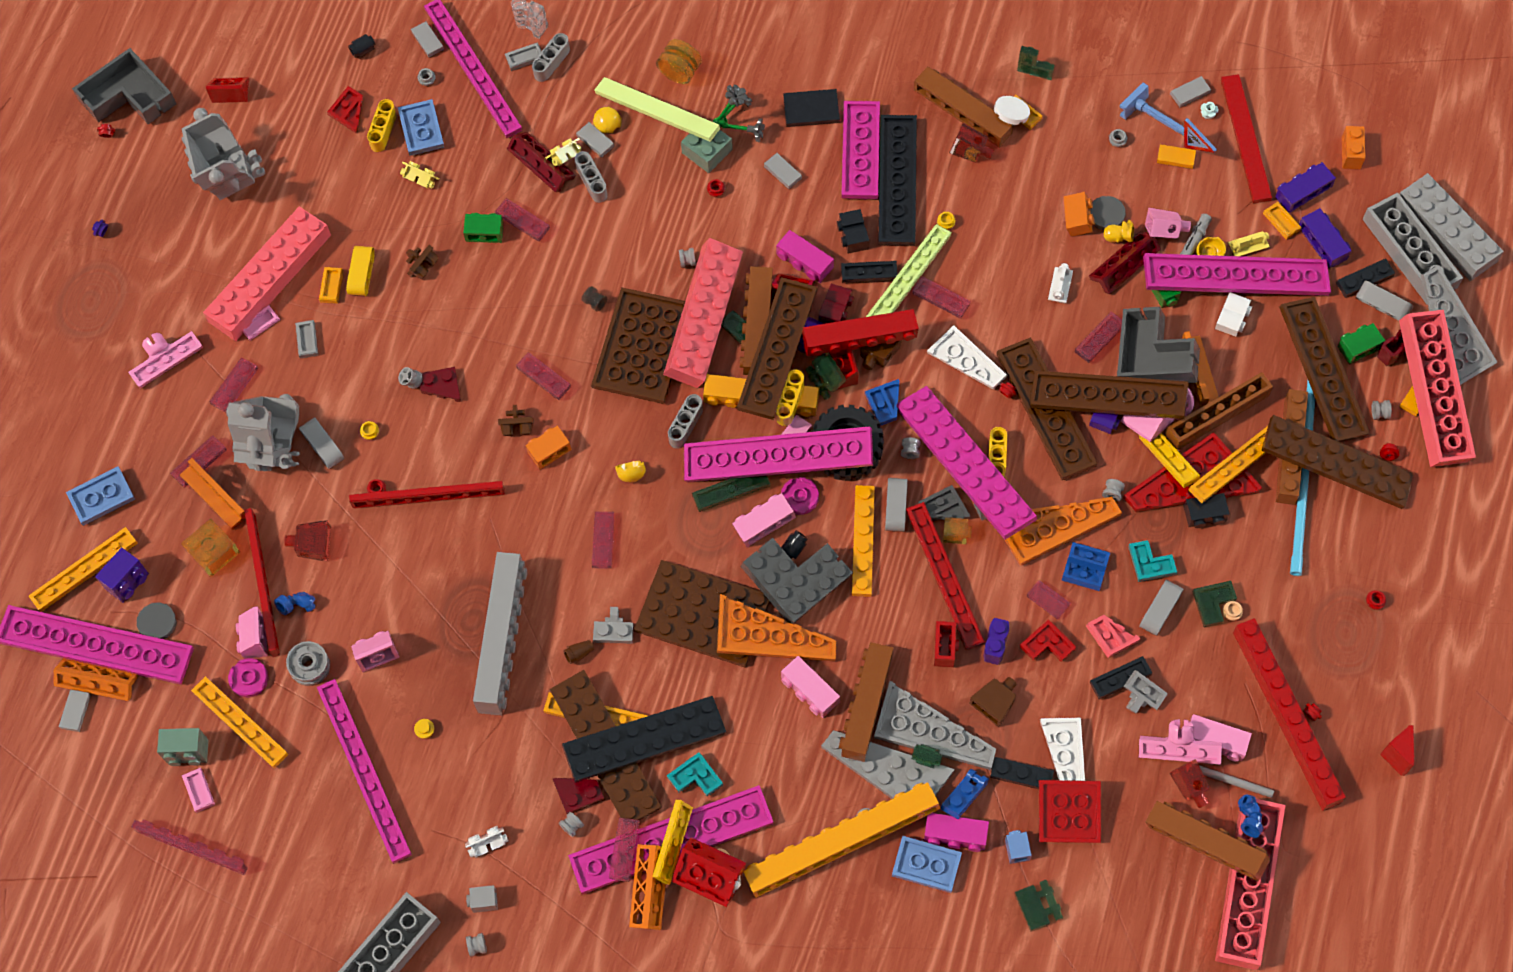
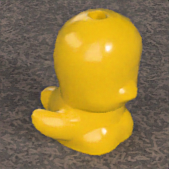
M1128 220L1127 223L1123 221L1122 226L1108 225L1104 229L1105 240L1111 243H1119L1123 240L1133 242L1134 224Z

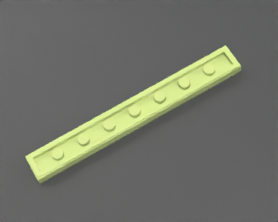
M604 77L595 88L597 95L709 142L712 141L720 130L719 124Z
M936 224L866 317L895 312L949 240L952 232Z

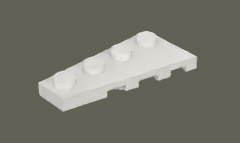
M954 325L927 350L928 354L993 390L1007 378V374Z
M1081 718L1040 719L1058 779L1085 781Z

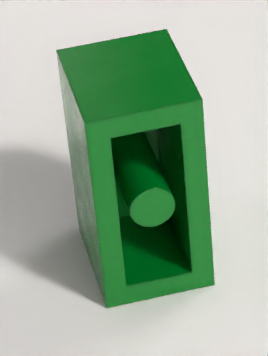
M496 213L465 214L463 230L465 241L502 243L504 227L502 215Z
M1374 323L1368 326L1362 325L1354 333L1348 332L1340 338L1341 340L1337 347L1350 365L1379 351L1385 339Z

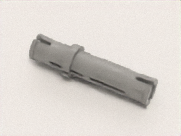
M1201 214L1196 226H1193L1192 233L1180 254L1193 255L1198 243L1206 235V229L1212 221L1210 215Z

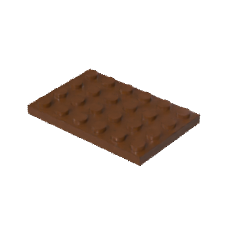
M621 287L591 387L664 404L672 378L663 374L685 301Z
M661 560L634 631L746 668L750 655L717 653L720 594L766 612L770 601L760 591Z

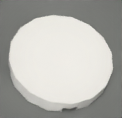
M1002 96L998 98L994 105L995 114L997 113L999 118L1008 124L1019 125L1020 122L1025 123L1030 115L1028 105L1017 97Z

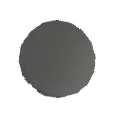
M1101 196L1092 202L1093 209L1090 210L1091 214H1093L1094 226L1096 228L1104 230L1108 225H1121L1126 215L1125 207L1117 198Z
M160 602L145 606L137 617V628L140 634L160 639L169 637L177 624L174 611L167 604Z

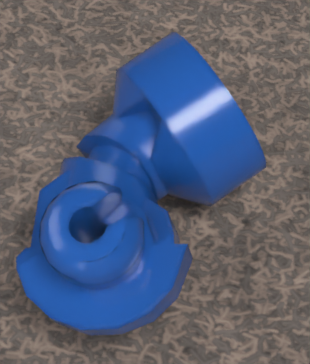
M298 592L293 594V596L280 595L274 600V604L283 615L293 611L294 604L304 607L309 612L315 608L313 602L316 598L306 592Z
M1243 795L1238 801L1240 811L1248 817L1242 822L1241 830L1246 835L1257 838L1263 831L1261 810L1254 796Z

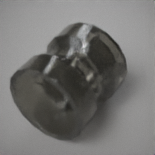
M591 286L584 292L581 300L585 304H590L591 308L598 312L606 304L607 296L603 293L599 294L598 290Z

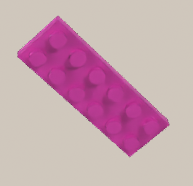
M844 101L841 198L878 199L880 101Z

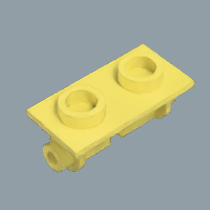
M571 138L562 143V148L559 145L550 150L551 154L545 158L551 157L554 166L562 165L581 151V147L576 143L580 138L574 141Z
M410 161L409 164L402 162L406 165L405 168L401 169L400 174L402 177L415 182L418 176L417 184L427 189L434 187L435 182L433 181L435 178L440 179L434 176L435 172L427 168L424 171L420 170V165Z
M1263 231L1228 242L1234 256H1244L1270 247L1267 242L1269 235Z

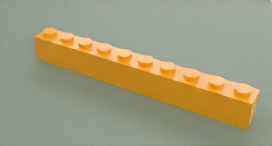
M919 783L906 793L900 792L896 794L894 799L888 802L886 800L881 801L871 810L865 809L852 819L842 820L834 828H825L820 832L821 834L815 837H806L802 840V843L786 847L782 853L777 855L771 854L765 858V861L759 864H750L743 872L754 896L757 898L940 810L939 803L929 783Z

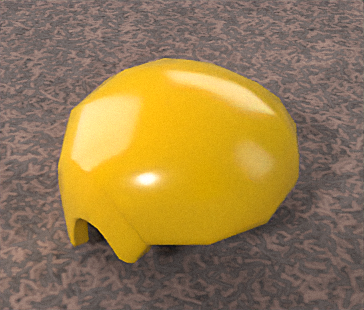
M602 107L594 114L593 124L602 133H613L616 128L621 127L622 118L611 107Z
M1219 237L1204 238L1198 243L1196 249L1197 255L1224 256L1226 252L1225 243Z
M633 461L615 466L619 479L627 483L638 481L646 472L644 462L641 463V461Z

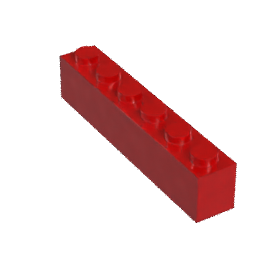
M914 309L803 327L802 339L806 355L819 356L823 353H838L846 349L856 350L864 346L874 347L882 343L892 344L900 340L910 341L917 338L919 327Z

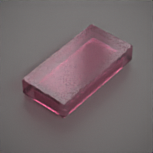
M1040 580L1027 594L1029 599L1056 619H1059L1070 606V602Z

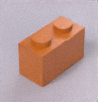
M1346 126L1342 135V169H1361L1365 160V128L1361 126Z
M1085 192L1063 196L1066 229L1070 236L1091 233L1092 225H1094V217L1090 210L1093 209L1092 199L1088 198Z
M558 425L547 429L543 435L531 439L525 445L527 453L539 470L572 450L570 442Z

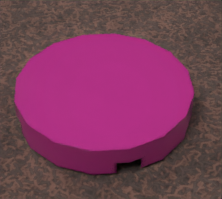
M804 477L790 479L781 490L795 515H804L811 512L819 501L817 486L811 480Z
M252 658L238 661L230 669L228 675L229 685L234 693L246 698L260 694L267 686L269 679L265 666L257 659Z

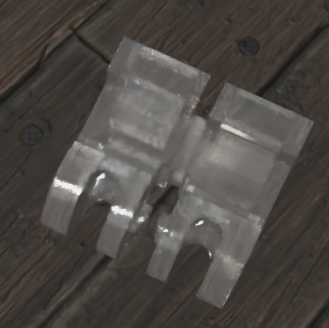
M512 0L511 7L517 27L531 30L533 36L540 39L548 28L544 6L534 1L528 3L526 0Z

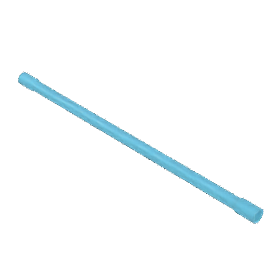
M1307 380L1308 399L1305 428L1313 431L1316 399ZM1301 468L1293 555L1291 557L1290 574L1293 576H1301L1303 567L1302 555L1310 472L1304 468Z

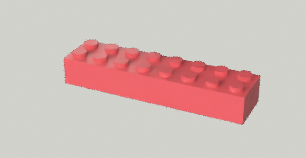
M299 206L203 312L208 323L234 341H237L242 336L243 330L251 325L254 317L276 298L328 240L331 233L327 224Z
M709 238L703 244L663 375L698 388L705 382L743 251L712 238Z
M1444 310L1407 314L1399 320L1430 467L1467 463L1476 458Z
M1256 799L1262 814L1261 824L1263 825V831L1260 836L1253 838L1241 830V824L1248 816L1244 815L1239 809L1235 839L1240 837L1254 848L1255 846L1263 848L1267 851L1266 854L1270 862L1259 882L1230 868L1215 957L1217 962L1257 970L1261 966L1285 805Z

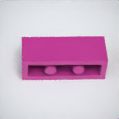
M791 230L776 245L777 256L781 260L791 263L796 270L806 273L811 280L821 283L834 268V259Z
M931 813L927 815L924 841L938 846L946 844L949 848L953 849L966 847L970 851L980 852L985 850L989 821L962 817L956 819L949 815Z

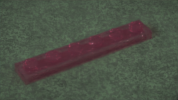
M134 820L131 826L140 834L242 875H245L248 869L243 863L244 860L237 856L229 858L225 856V852L215 848L214 851L207 849L208 846L202 842L196 841L194 844L189 842V838L184 835L178 834V836H174L169 829L160 827V829L154 828V824L147 820H142V822Z

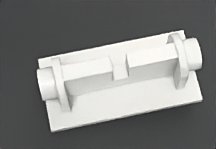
M1063 263L1059 268L1055 267L1048 300L1061 303L1067 302L1073 270H1070L1068 264Z
M498 826L488 829L487 834L481 837L477 834L468 838L465 846L466 848L471 847L468 850L470 857L475 856L477 858L487 853V844H490L492 850L506 845L505 843L508 842L506 834L501 835V832H504L503 827L498 828Z

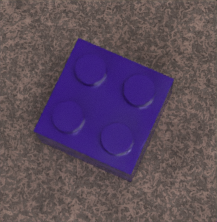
M121 547L95 577L106 591L123 603L133 595L134 590L139 585L145 582L149 573L137 558Z

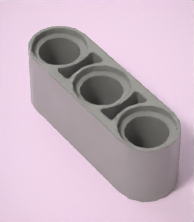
M563 33L556 34L533 61L532 69L534 78L537 81H546L569 54L570 45L567 35Z
M581 151L575 156L577 171L592 199L595 202H604L608 196L606 183L590 154Z
M1364 281L1356 295L1358 300L1398 321L1405 315L1410 314L1414 307L1411 303L1368 281Z
M696 394L689 395L668 430L669 444L673 448L684 446L703 412L702 399ZM692 404H697V405H698V407H696V408H692V407H690V406H691ZM684 419L690 420L688 423L681 422ZM675 435H680V436H681V437L678 438V439L672 438V437L675 436Z
M315 417L299 427L305 439L328 469L345 459L339 448Z
M888 478L885 531L904 532L907 479Z
M1166 579L1139 627L1157 636L1184 589Z

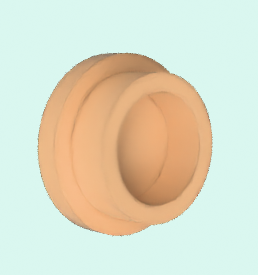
M1230 601L1224 605L1223 614L1228 620L1235 621L1241 618L1243 608L1238 602Z

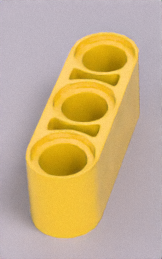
M383 99L379 102L367 134L370 147L374 152H381L385 149L397 117L394 104L389 99Z
M354 246L347 280L348 295L367 296L375 257L374 247Z
M791 370L789 372L778 404L776 421L781 426H788L792 423L804 388V375L799 370ZM792 380H799L800 382H798V383H793V382H791V381H792ZM792 396L794 399L788 400L786 397ZM781 413H788L789 415L783 417V416H781L780 414H781Z
M995 427L990 432L988 459L1005 478L1007 432L1002 427ZM994 437H1001L1002 440H995ZM1000 454L1002 457L995 458L993 455Z

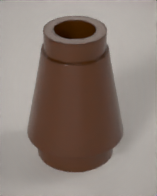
M587 640L569 645L563 652L569 664H576L593 651L594 647L591 641Z

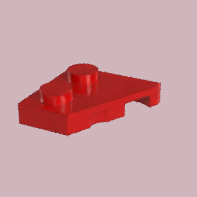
M347 86L327 111V115L356 133L363 95Z

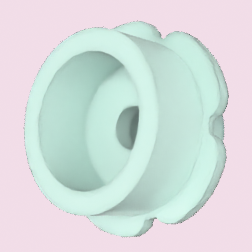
M1213 102L1201 105V114L1206 119H1212L1218 113V107Z

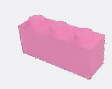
M781 493L770 497L765 504L755 506L752 512L747 515L739 516L732 524L746 547H749L793 520L796 516Z
M799 656L781 671L782 683L787 688L791 687L796 691L795 695L802 702L806 701L810 705L809 709L816 716L819 714L824 718L840 703V696Z
M1194 714L1192 715L1190 722L1193 724V738L1195 740L1222 743V755L1227 756L1229 760L1242 761L1244 759L1252 733Z

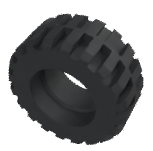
M849 404V407L838 405V409L834 410L833 407L828 409L827 414L822 413L819 416V421H815L811 432L859 427L872 428L873 466L824 470L826 475L830 476L832 474L834 479L840 480V477L845 478V481H851L852 477H855L857 480L862 478V474L868 475L871 473L872 468L875 469L878 466L883 454L884 434L883 429L880 428V422L878 419L874 420V415L871 412L866 413L865 408L859 407L857 409L855 405Z

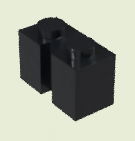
M861 209L839 213V221H836L838 232L842 231V247H846L848 254L868 250L869 237L864 226Z
M1224 493L1214 494L1203 503L1197 498L1186 499L1183 506L1188 527L1202 528L1206 526V523L1210 522L1214 525H1221L1227 521L1230 515Z

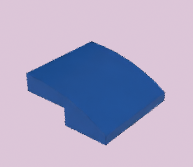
M1072 542L1062 581L1100 591L1110 552Z

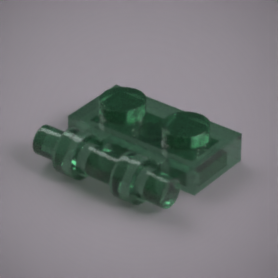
M829 352L817 356L811 362L815 369L812 366L806 368L810 382H813L819 388V395H822L824 400L831 397L828 390L835 392L847 380Z
M1047 880L1040 882L1042 890L1039 892L1036 891L1034 885H1031L1014 893L1030 932L1050 925L1048 916L1052 914L1056 921L1063 919L1061 914L1062 908L1060 904H1057L1053 895L1054 890L1052 886H1049ZM1044 897H1046V900L1050 906L1047 909H1044L1042 902L1040 900Z

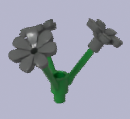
M735 84L733 87L728 85L725 97L729 99L728 104L722 113L713 119V122L719 124L720 128L747 130V132L754 133L756 142H760V138H763L762 130L765 129L763 118L758 119L755 126L748 125L747 127L728 124L726 116L735 107L743 104L749 107L751 102H753L745 94L746 90L744 88H740Z

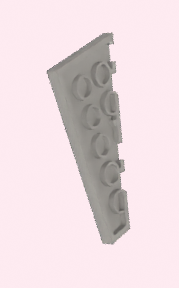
M1438 265L1422 274L1421 279L1429 311L1444 310L1461 385L1496 364L1497 360L1440 266Z
M892 681L889 682L874 738L991 770L996 752L994 747L965 731L963 727L956 725L949 718L923 701L917 700L906 690L904 691L897 687Z
M834 730L821 745L822 749L891 799H894V796L900 792L906 793L912 790L919 783L925 784L927 782L936 796L955 770L872 742L869 744L865 762L841 757L842 749H839L841 737L845 738L846 734Z

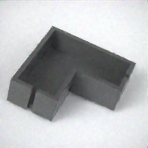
M131 48L72 88L77 99L98 122L127 102L147 124L161 116V111L165 113L176 105L172 93Z
M1161 307L1143 308V312L1148 320H1145L1140 308L1123 309L1117 376L1197 383V364H1199L1200 348L1195 338L1164 340L1166 317Z
M773 538L759 548L758 552H754L743 561L740 566L785 620L791 624L798 621L853 573L842 559L839 562L837 561L839 556L828 543L797 567Z

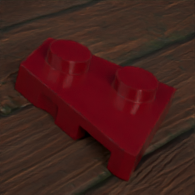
M455 367L421 373L422 383L420 389L422 394L435 395L443 399L445 397L455 399L456 402H461Z
M553 778L566 814L569 812L575 813L605 800L597 780L586 779L575 783L572 778Z

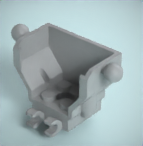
M197 108L194 111L193 116L196 121L182 128L183 137L181 138L186 146L184 151L189 158L187 163L192 171L190 176L195 184L198 183L203 190L210 191L222 200L255 183V178L265 175L264 168L260 166L262 162L261 156L257 155L255 149L251 150L248 156L243 152V149L220 114L211 113L208 115L204 108Z
M283 394L279 398L259 396L229 403L226 415L233 439L234 462L246 463L249 469L257 471H271L274 466L286 469L299 465V462L292 460V456H298L299 452H289L299 421V405L293 400L291 395Z

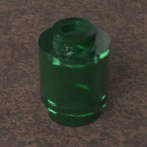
M916 744L911 759L915 760L918 764L934 769L935 766H940L943 755L940 754V749L925 744Z

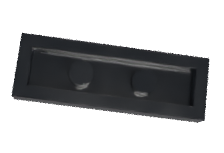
M1385 258L1338 279L1336 284L1344 297L1347 298L1358 293L1364 281L1376 285L1394 277L1395 272Z
M897 261L841 263L842 283L893 281L897 276Z
M1141 656L1090 680V685L1100 700L1125 688L1123 686L1134 670L1146 678L1152 675V671L1145 658Z
M994 757L990 778L1039 789V780H1052L1054 771Z

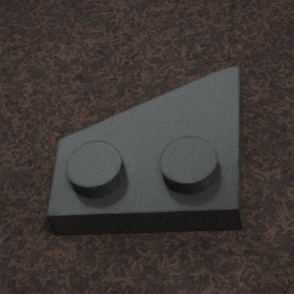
M953 485L918 502V504L925 503L932 520H967L970 518V514Z

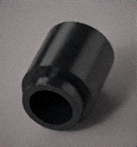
M364 34L352 41L348 48L354 58H357L375 50L374 45L376 43L371 35Z
M795 530L794 533L789 535L781 548L790 559H797L807 545L808 538Z

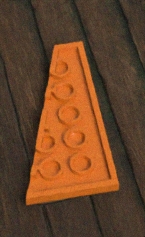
M1113 497L1094 499L1083 503L1074 502L1064 506L1055 505L1031 509L1036 514L1037 520L1005 539V542L1019 565L1022 566L1121 516L1122 512Z
M720 594L717 653L794 659L799 656L801 659L835 661L836 640L817 632L808 631L801 628L802 626L793 625L782 618L757 608H751L740 601L736 602Z

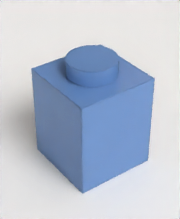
M1020 830L1009 832V835H1006L1005 843L1010 864L1030 861L1032 855L1027 832L1021 833Z

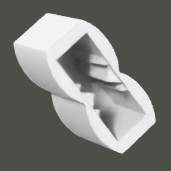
M1230 292L1215 329L1235 337L1238 332L1242 333L1246 324L1243 319L1245 316L1249 317L1252 306H1249L1251 300Z

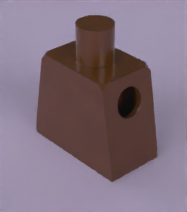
M902 340L892 344L882 343L874 347H861L860 356L865 359L862 366L867 370H872L875 364L884 367L900 349Z
M1007 677L1003 683L994 678L970 698L969 704L996 726L1000 727L1015 702L1016 695L1012 690L1017 683L1011 677Z

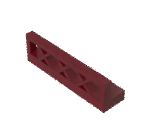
M528 132L513 135L507 150L554 192H560L565 181L574 180L576 175L564 164L554 166L551 163V157L545 158L551 153Z
M1138 232L1134 236L1133 242H1127L1089 275L1090 280L1099 282L1105 293H1112L1144 265L1143 256L1145 253L1156 254L1161 250L1156 238L1150 236L1149 233Z

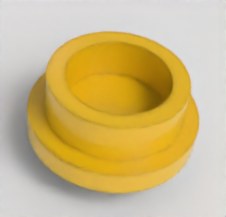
M943 212L937 218V224L946 230L953 228L955 225V217L950 212Z
M367 421L362 424L360 434L364 439L372 440L378 436L379 427L376 423Z
M428 719L419 720L414 727L415 734L422 739L431 737L434 733L433 723Z

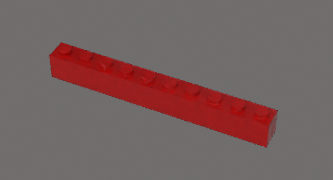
M1253 618L1236 625L1233 634L1322 811L1341 804L1346 797L1256 619Z

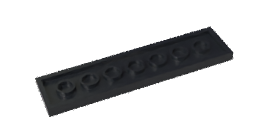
M881 115L878 245L915 246L917 115Z
M710 696L562 743V748L576 783L726 734V729L714 698Z

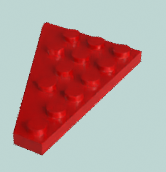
M1213 432L1184 452L1182 456L1202 478L1229 457L1232 452ZM1163 467L1127 492L1123 498L1135 512L1183 505L1186 499L1196 497L1189 491L1191 485L1183 488L1172 474ZM1245 469L1215 494L1224 493L1225 498L1258 493L1262 487Z

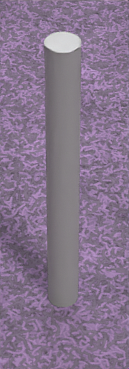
M1200 765L1194 766L1193 772L1270 798L1273 796L1274 790Z

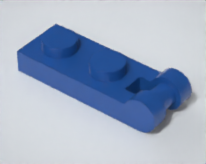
M970 769L965 778L942 803L941 810L959 819L986 787L989 778L984 775L981 777L977 774V771ZM972 781L976 782V783H977L976 786L973 785V784H971V782H972Z

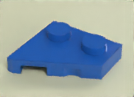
M899 379L865 391V396L873 414L881 425L897 420L898 408L896 405L898 404Z

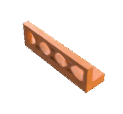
M1188 331L1183 333L1182 339L1195 338L1200 348L1199 364H1197L1198 380L1193 385L1201 408L1219 396L1200 335L1191 337Z
M191 458L188 461L189 467L180 474V477L233 530L246 518L244 510Z
M63 658L53 669L54 686L125 701H129L132 698V685L138 678V675L66 658Z
M637 844L629 927L661 930L666 884L652 876L662 846ZM644 849H649V858L645 861L643 858ZM645 870L647 873V878L643 882L641 879L642 872ZM643 891L645 897L641 903L639 900V895ZM641 912L643 915L642 924H637V915Z

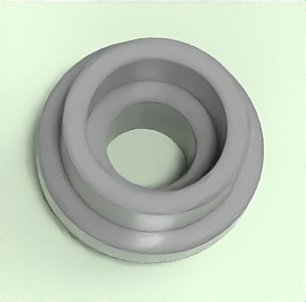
M424 68L420 70L417 78L421 85L428 86L435 81V74L432 70Z
M1116 129L1110 133L1109 142L1115 147H1121L1126 144L1127 135L1123 130Z

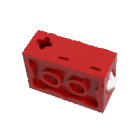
M691 837L682 848L671 882L727 907L741 885L740 880L746 862Z

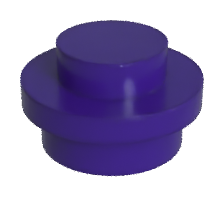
M102 219L95 222L92 228L94 236H104L108 229V224L105 223V220Z

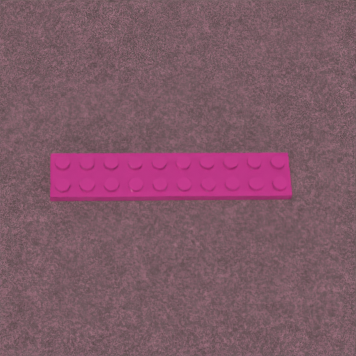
M1145 253L1143 256L1146 290L1329 296L1331 293L1327 259Z
M927 386L896 405L897 411L1004 540L1037 520L1036 514Z
M871 427L684 444V481L686 482L873 466Z
M8 605L0 625V644L130 672L181 685L194 650L193 646L11 605Z
M760 785L693 809L678 859L682 848L691 837L713 847L773 825L774 822ZM670 818L568 855L581 894L583 895L634 876L637 844L662 846ZM644 849L643 858L645 861L649 858V849Z

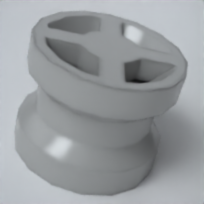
M689 248L686 251L683 249L679 250L681 268H685L686 265L696 266L693 248Z
M405 367L400 371L398 379L401 385L416 389L422 383V374L417 370Z
M1384 400L1380 403L1378 401L1372 402L1371 412L1374 420H1378L1381 417L1385 419L1391 418L1392 408L1389 400Z
M911 437L902 439L903 449L901 450V456L907 459L919 458L920 451L918 448L921 445V441Z
M1108 479L1102 496L1104 498L1113 497L1115 502L1120 501L1122 497L1121 491L1125 487L1124 483L1116 479Z
M572 812L567 814L565 820H561L558 823L571 837H574L576 831L584 826L581 820Z
M479 933L475 937L466 936L470 957L475 956L476 953H487L483 933Z

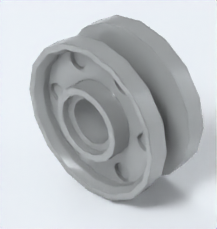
M307 641L295 645L289 651L286 666L290 675L297 683L311 686L322 682L326 678L330 670V660L322 646L318 643ZM310 660L313 661V663L310 666H304L305 662Z

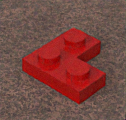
M1049 619L1020 644V648L1033 661L1047 648L1061 662L1076 650V646Z

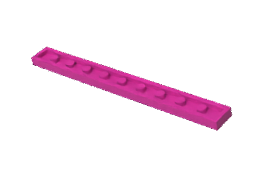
M434 0L424 5L425 11L505 137L509 138L521 132V125L442 1Z
M334 679L318 686V692L392 863L394 864L411 856V851L337 681Z

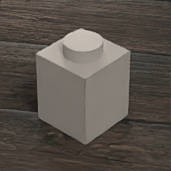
M494 885L469 888L470 894L466 895L467 907H471L473 913L498 910L497 890Z

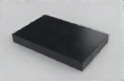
M837 89L783 93L786 127L840 123Z

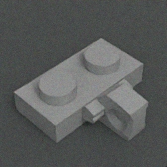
M610 607V617H605V622L594 621L593 642L633 644L634 624L623 622V618H619L618 607Z
M1134 670L1123 686L1131 692L1129 696L1131 700L1126 708L1133 713H1137L1141 706L1145 707L1147 704L1157 710L1168 694L1136 670Z

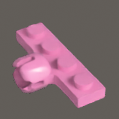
M192 331L172 344L167 343L160 333L151 335L155 344H152L148 337L143 341L142 346L148 353L149 358L128 372L140 389L203 348Z
M1176 719L1170 722L1169 736L1166 738L1140 736L1139 757L1186 762L1196 760L1198 763L1221 764L1222 743L1195 740L1193 738V724L1184 719V726L1180 728V719Z

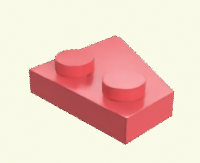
M1105 615L1086 625L1107 658L1140 641L1139 636L1135 635L1134 637L1124 630L1123 626L1114 623L1112 619Z

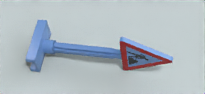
M1142 83L1120 104V108L1124 110L1120 113V117L1125 120L1137 109L1184 136L1185 148L1212 153L1217 150L1188 118L1184 120L1183 127L1149 106L1145 102L1149 97V86L1145 83Z

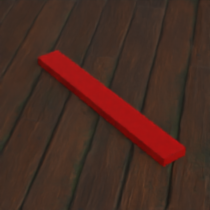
M1239 74L1222 76L1221 84L1253 203L1271 201L1272 195Z
M502 481L351 494L349 495V501L352 508H365L504 495L505 488Z
M922 502L906 508L907 515L951 617L956 622V628L965 649L969 650L984 644L983 636L925 503Z
M251 508L244 509L268 649L272 657L280 656L256 515Z

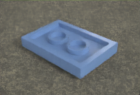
M432 99L398 107L410 156L444 148Z
M119 466L66 492L83 526L135 500Z
M902 836L892 877L951 893L962 852Z

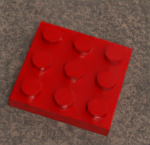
M1039 780L1038 842L1101 843V781Z

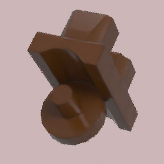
M428 245L420 256L418 254L421 252V249L418 247L414 251L411 249L407 250L406 254L409 258L406 262L411 264L415 261L407 273L410 277L415 275L423 279L429 271L422 266L423 262L425 261L433 267L438 261L439 257L432 251L433 247L431 245Z
M513 405V410L506 411V416H513V418L498 419V425L501 426L503 436L513 435V425H520L521 435L531 434L534 418H518L519 415H525V409L518 410L517 405Z

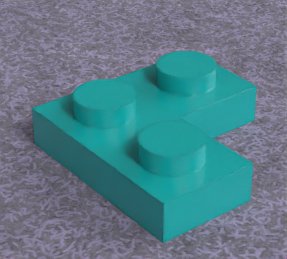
M1148 540L1129 544L1128 547L1138 582L1177 574L1172 554L1153 558Z
M700 752L667 775V778L678 793L696 782L708 797L723 786V782Z

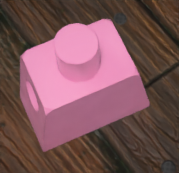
M1148 208L1145 226L1152 237L1178 238L1180 231H1190L1191 223L1190 221H1183L1176 212Z

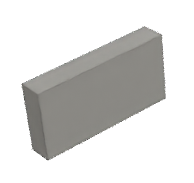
M426 21L411 29L412 34L428 57L444 50L443 45Z
M537 42L505 53V58L510 70L513 71L532 64L542 51Z
M1201 76L1172 90L1170 95L1180 108L1209 94L1211 89Z
M590 122L576 133L577 137L601 158L614 147V143Z
M778 153L764 163V167L788 189L802 179V175Z
M314 320L295 323L299 358L318 356Z
M70 690L59 724L60 729L80 732L91 697L90 693Z

